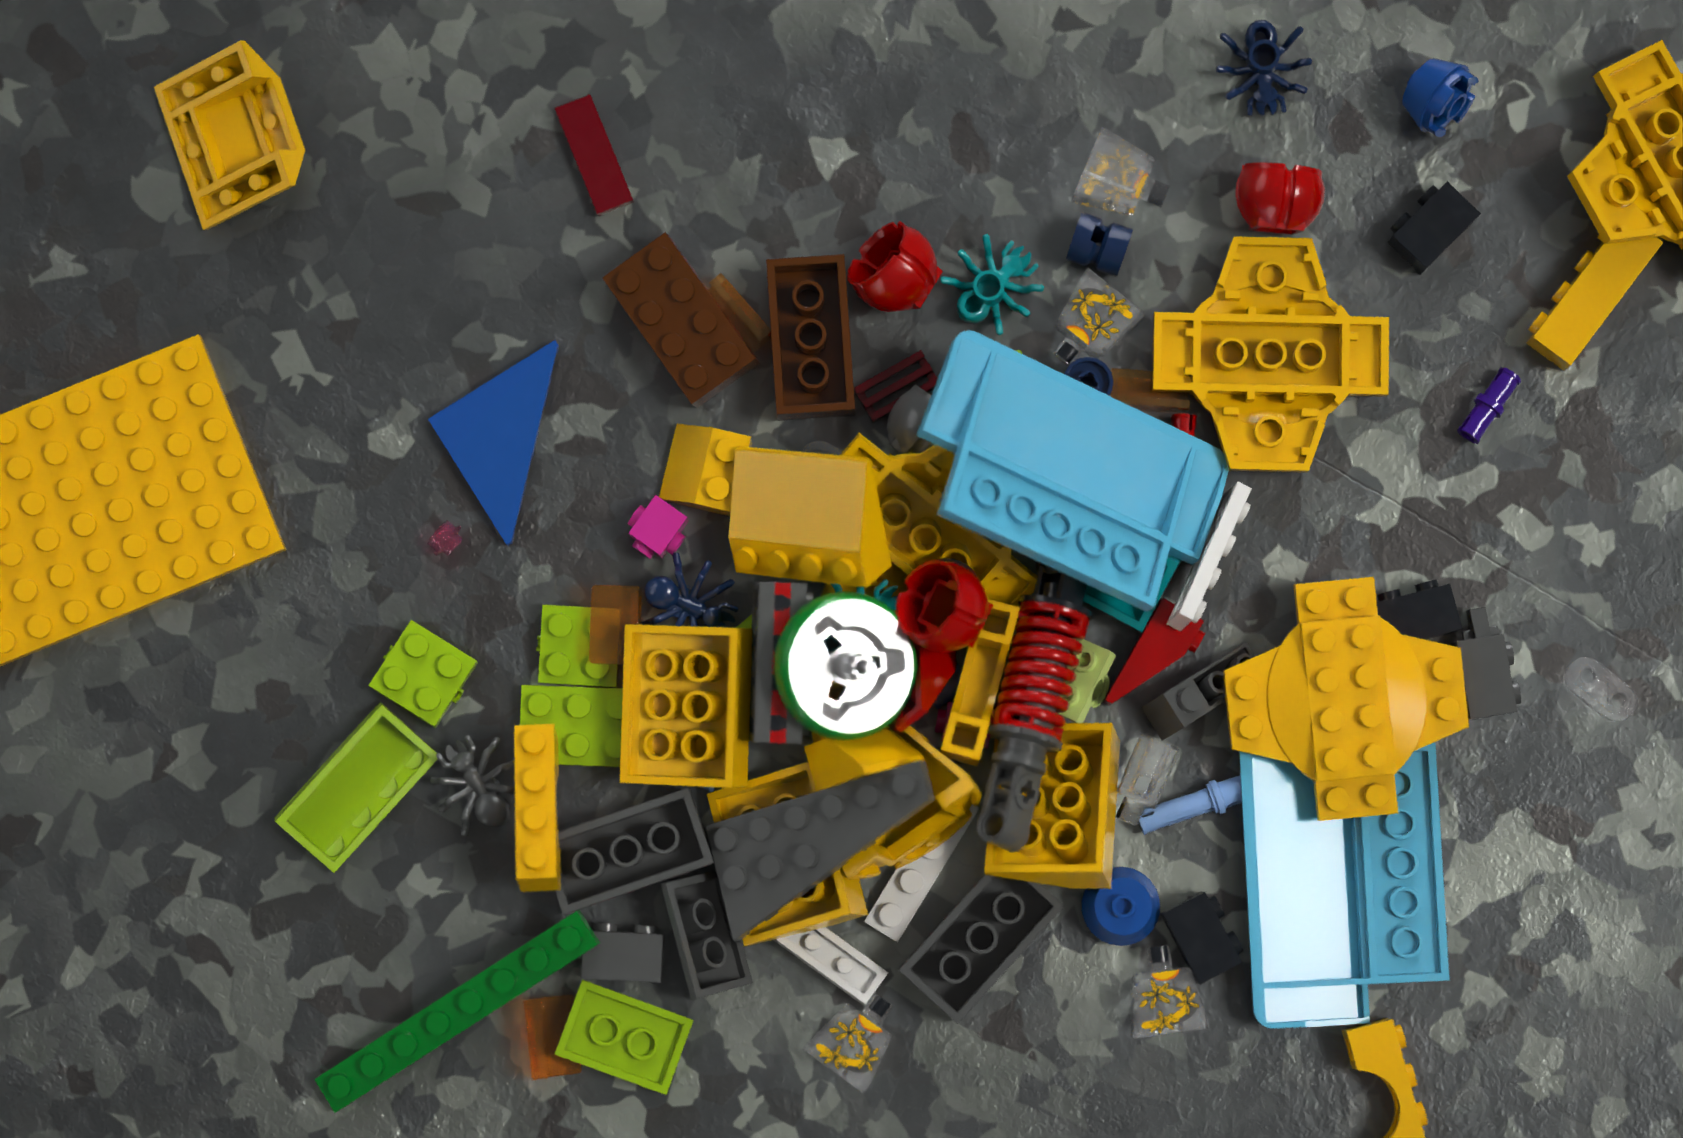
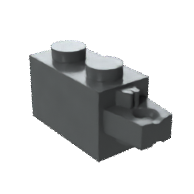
M1486 607L1469 609L1466 611L1469 630L1461 632V641L1451 644V646L1461 648L1468 720L1517 712L1516 704L1521 703V692L1518 681H1512L1509 665H1514V652L1511 642H1505L1504 634H1499L1498 626H1489Z
M594 923L593 932L600 944L575 959L573 968H582L581 979L663 982L665 934H656L657 926L633 925V933L617 932V924Z

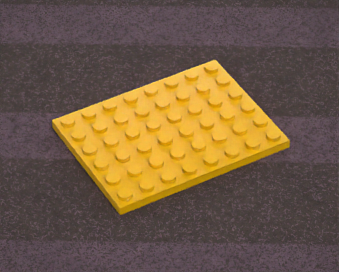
M199 334L0 414V667L286 550L203 339Z

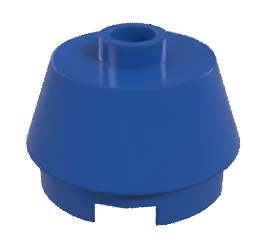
M1433 58L1425 62L1411 75L1403 94L1402 104L1422 132H1431L1437 137H1442L1446 135L1444 127L1451 120L1459 123L1471 107L1475 95L1470 92V89L1479 80L1469 72V68L1466 65Z
M1113 867L1111 889H1085L1082 898V914L1089 930L1101 941L1116 946L1131 945L1147 937L1156 926L1160 915V898L1154 884L1143 873L1128 867Z

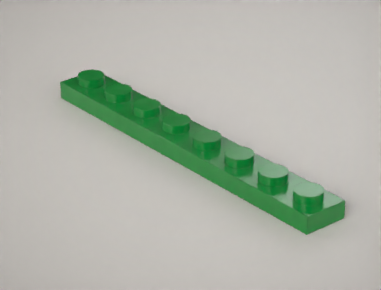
M577 910L314 1080L334 1113H336L593 949L600 942L581 911Z

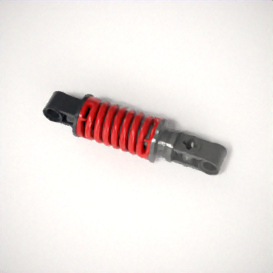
M1041 562L1033 595H1022L1019 598L1018 605L1020 610L1015 625L1017 634L1011 640L1013 648L1007 656L1010 663L1004 669L1006 677L1000 685L1003 692L997 698L999 706L994 711L992 723L987 731L991 737L999 740V745H997V752L992 753L990 761L992 768L985 787L981 814L977 821V833L982 840L1008 852H1016L1026 844L1029 838V828L1034 807L1039 797L1041 778L1045 775L1047 765L1044 764L1045 755L1047 752L1061 750L1063 728L1061 727L1065 725L1066 720L1058 713H1064L1069 709V702L1064 698H1069L1073 692L1072 687L1068 684L1073 683L1076 679V674L1072 669H1076L1080 661L1075 655H1079L1083 650V645L1079 641L1086 637L1088 624L1093 616L1090 610L1082 606L1087 584Z

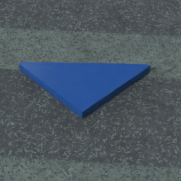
M555 340L428 418L507 546L511 545L514 540L515 528L524 498L528 473L537 443L554 363L558 354L559 346Z

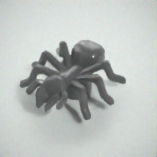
M470 735L465 736L470 748L469 751L466 744L460 740H456L458 752L451 745H447L446 757L451 763H447L441 753L436 754L437 759L444 768H453L463 773V778H430L431 784L466 785L465 789L448 797L438 807L439 812H445L453 803L466 796L467 804L461 815L463 822L461 836L463 837L468 836L471 824L470 814L473 807L478 821L485 826L501 827L511 817L510 805L502 797V793L515 794V787L501 785L495 777L514 768L515 758L497 766L487 775H483L489 757L501 742L498 737H495L491 744L483 751L478 769L473 765L476 746Z

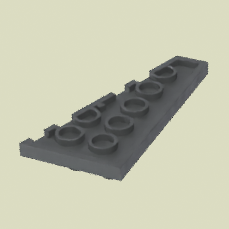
M918 760L707 825L706 829L733 941L742 940L750 934L749 931L763 921H768L778 914V910L821 883L847 864V861L861 850L865 851L876 843L875 840L890 829L898 827L933 802L935 798L926 762Z

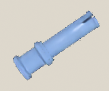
M1238 775L1220 782L1211 780L1208 781V784H1205L1206 788L1152 807L1137 810L1136 815L1140 827H1142L1143 835L1212 811L1215 814L1226 813V808L1241 804V776Z

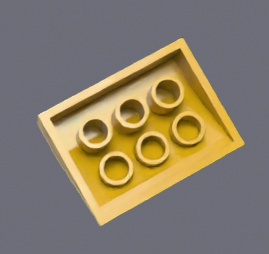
M743 446L735 449L728 538L736 573L867 588L892 566L871 458Z
M625 624L620 783L722 788L747 787L753 628Z
M1065 723L1061 727L1063 728L1061 750L1047 752L1045 755L1044 764L1047 765L1045 775L1041 778L1039 797L1034 807L1029 828V838L1026 844L1016 852H1008L987 842L984 872L986 875L1071 889H1111L1120 739L1112 723ZM997 739L994 741V752H997V745H999V740Z
M807 761L748 780L747 787L723 788L708 793L707 797L713 821L716 823L814 793L816 789ZM841 867L803 896L795 898L778 910V914L771 919L763 921L749 931L750 934L742 939L744 946L825 928L868 915L860 880L848 878L843 871V867Z

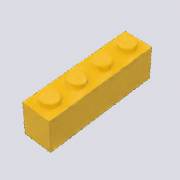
M1598 235L1597 238L1602 243L1594 253L1587 250L1574 267L1579 274L1571 284L1565 280L1551 297V300L1556 302L1548 315L1541 311L1529 326L1528 330L1533 335L1527 341V344L1563 371L1570 367L1663 244V241L1659 238L1604 244L1602 238Z

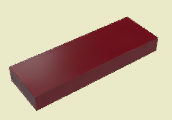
M591 94L556 107V114L598 217L634 203Z

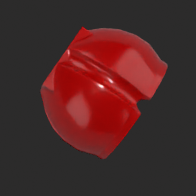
M1257 162L1242 165V171L1236 182L1235 197L1237 207L1241 216L1248 223L1249 230L1296 235L1303 232L1318 216L1324 203L1325 187L1322 171L1301 165H1295L1292 170H1288L1284 163Z
M899 221L897 225L891 222L883 226L866 240L858 250L861 253V259H853L850 263L847 279L853 286L857 296L866 304L877 310L895 312L920 309L943 271L937 266L935 253L928 239L918 230Z
M933 560L919 565L904 581L908 586V590L898 593L896 614L899 627L915 644L933 652H953L966 646L973 648L993 607V604L988 602L983 584L972 571L954 562Z

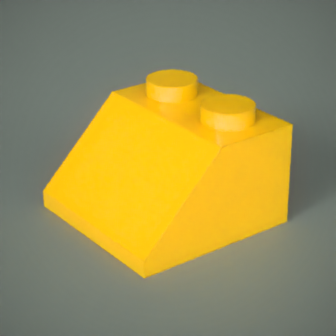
M676 424L659 497L667 502L730 516L735 449L739 446L751 447V436L713 427Z
M889 726L871 736L855 740H834L817 735L819 741L804 746L816 792L918 760L924 761L923 754Z

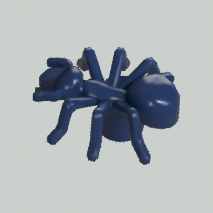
M1266 20L1254 21L1248 27L1244 39L1245 47L1249 53L1241 50L1236 42L1226 33H1221L1220 39L1230 47L1234 55L1247 61V66L1231 68L1227 65H1218L1216 72L1227 73L1230 76L1254 73L1253 76L1238 88L1228 92L1226 99L1231 100L1236 96H1240L1256 82L1259 88L1256 89L1253 96L1247 101V115L1252 116V103L1256 101L1255 107L1259 115L1264 116L1266 104L1270 109V114L1274 115L1277 110L1276 99L1280 103L1281 112L1286 113L1285 99L1271 87V83L1275 81L1288 91L1306 94L1307 87L1298 83L1292 84L1274 73L1275 70L1295 71L1300 67L1312 64L1311 58L1300 59L1293 63H1278L1280 56L1303 33V28L1298 26L1278 48L1276 45L1278 40L1277 32L1272 23Z
M675 552L672 557L678 586L671 578L666 576L653 577L645 585L644 594L646 601L654 608L667 611L641 622L640 625H654L672 616L678 618L674 626H683L688 616L690 626L698 627L697 619L700 618L703 619L706 627L730 628L723 621L736 622L733 615L722 611V609L726 608L737 612L738 607L726 602L710 608L704 604L732 587L735 583L733 579L727 580L698 598L700 587L712 566V562L709 560L705 561L693 587L686 585L680 554Z

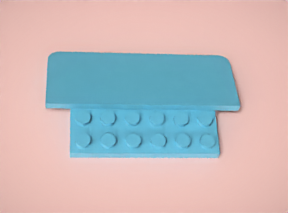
M971 330L961 332L952 341L916 436L955 454L937 513L938 515L1146 612L1155 606L1168 554L1190 565L1199 561L1220 504L1229 471L1224 453L1217 447Z
M1431 743L1413 751L1410 758L1397 771V774H1394L1398 805L1397 814L1317 821L1313 781L1304 776L1292 763L1239 751L1252 999L1256 1020L1267 1028L1369 1024L1368 984L1448 981L1449 964L1436 743Z

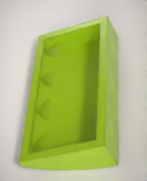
M380 701L274 817L275 822L329 870L335 873L438 760L436 757L437 752Z

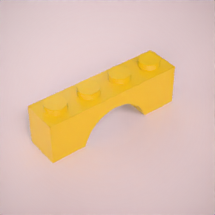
M988 599V602L993 604L990 614L974 647L968 646L940 751L951 760L977 767L1020 607Z
M554 724L515 725L516 880L521 892L561 890L560 846L557 825L558 736Z
M1385 1018L1370 1022L1369 1024L1343 1029L1342 1034L1352 1069L1376 1075L1386 1084L1391 1092L1394 1102V1117L1388 1132L1383 1138H1425L1422 1126L1428 1125L1427 1116L1422 1102H1415L1412 1087L1417 1086V1080L1412 1064H1405L1401 1049L1406 1048V1040L1401 1025H1394L1393 1019Z

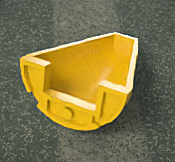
M832 681L828 697L837 700L844 688L843 685ZM895 720L888 726L923 754L935 800L898 827H893L875 840L876 843L865 851L861 850L850 858L847 864L842 866L848 878L864 879L879 876L881 873L880 867L886 865L891 867L894 865L895 869H898L921 858L958 832L973 816L969 810L971 805L973 804L975 807L981 801V792L967 772L932 746L930 741L913 727L909 726L903 732L896 730ZM812 732L813 743L819 741L817 734Z

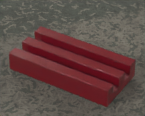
M922 350L856 386L854 391L874 423L890 414L893 405L898 399L877 411L873 408V404L926 375L929 381L919 387L929 392L934 389L938 378L935 376ZM919 363L921 368L874 395L866 396L865 392Z

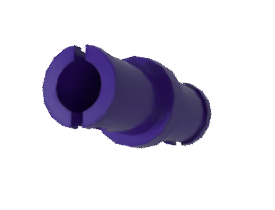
M1500 367L1486 391L1479 393L1475 398L1474 402L1476 405L1463 424L1459 426L1457 432L1467 441L1478 444L1494 418H1500L1503 414V405L1517 385L1520 384V377L1513 371Z

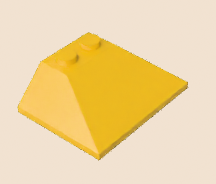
M240 40L154 86L203 230H209L295 186L305 153L304 144L281 78L246 41Z

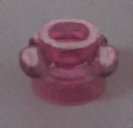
M446 520L434 532L427 544L435 550V556L441 552L448 556L463 539L458 535L461 530L460 525L455 527Z

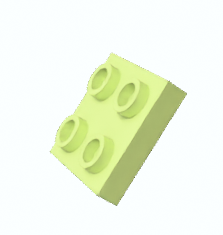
M1084 639L1079 641L1083 645L1082 652L1079 655H1075L1080 661L1079 666L1076 669H1072L1076 674V679L1073 683L1068 684L1073 689L1072 695L1069 698H1064L1069 702V709L1064 713H1058L1074 723H1083L1090 707H1098L1105 699L1110 685V678L1107 673L1116 657L1112 651Z

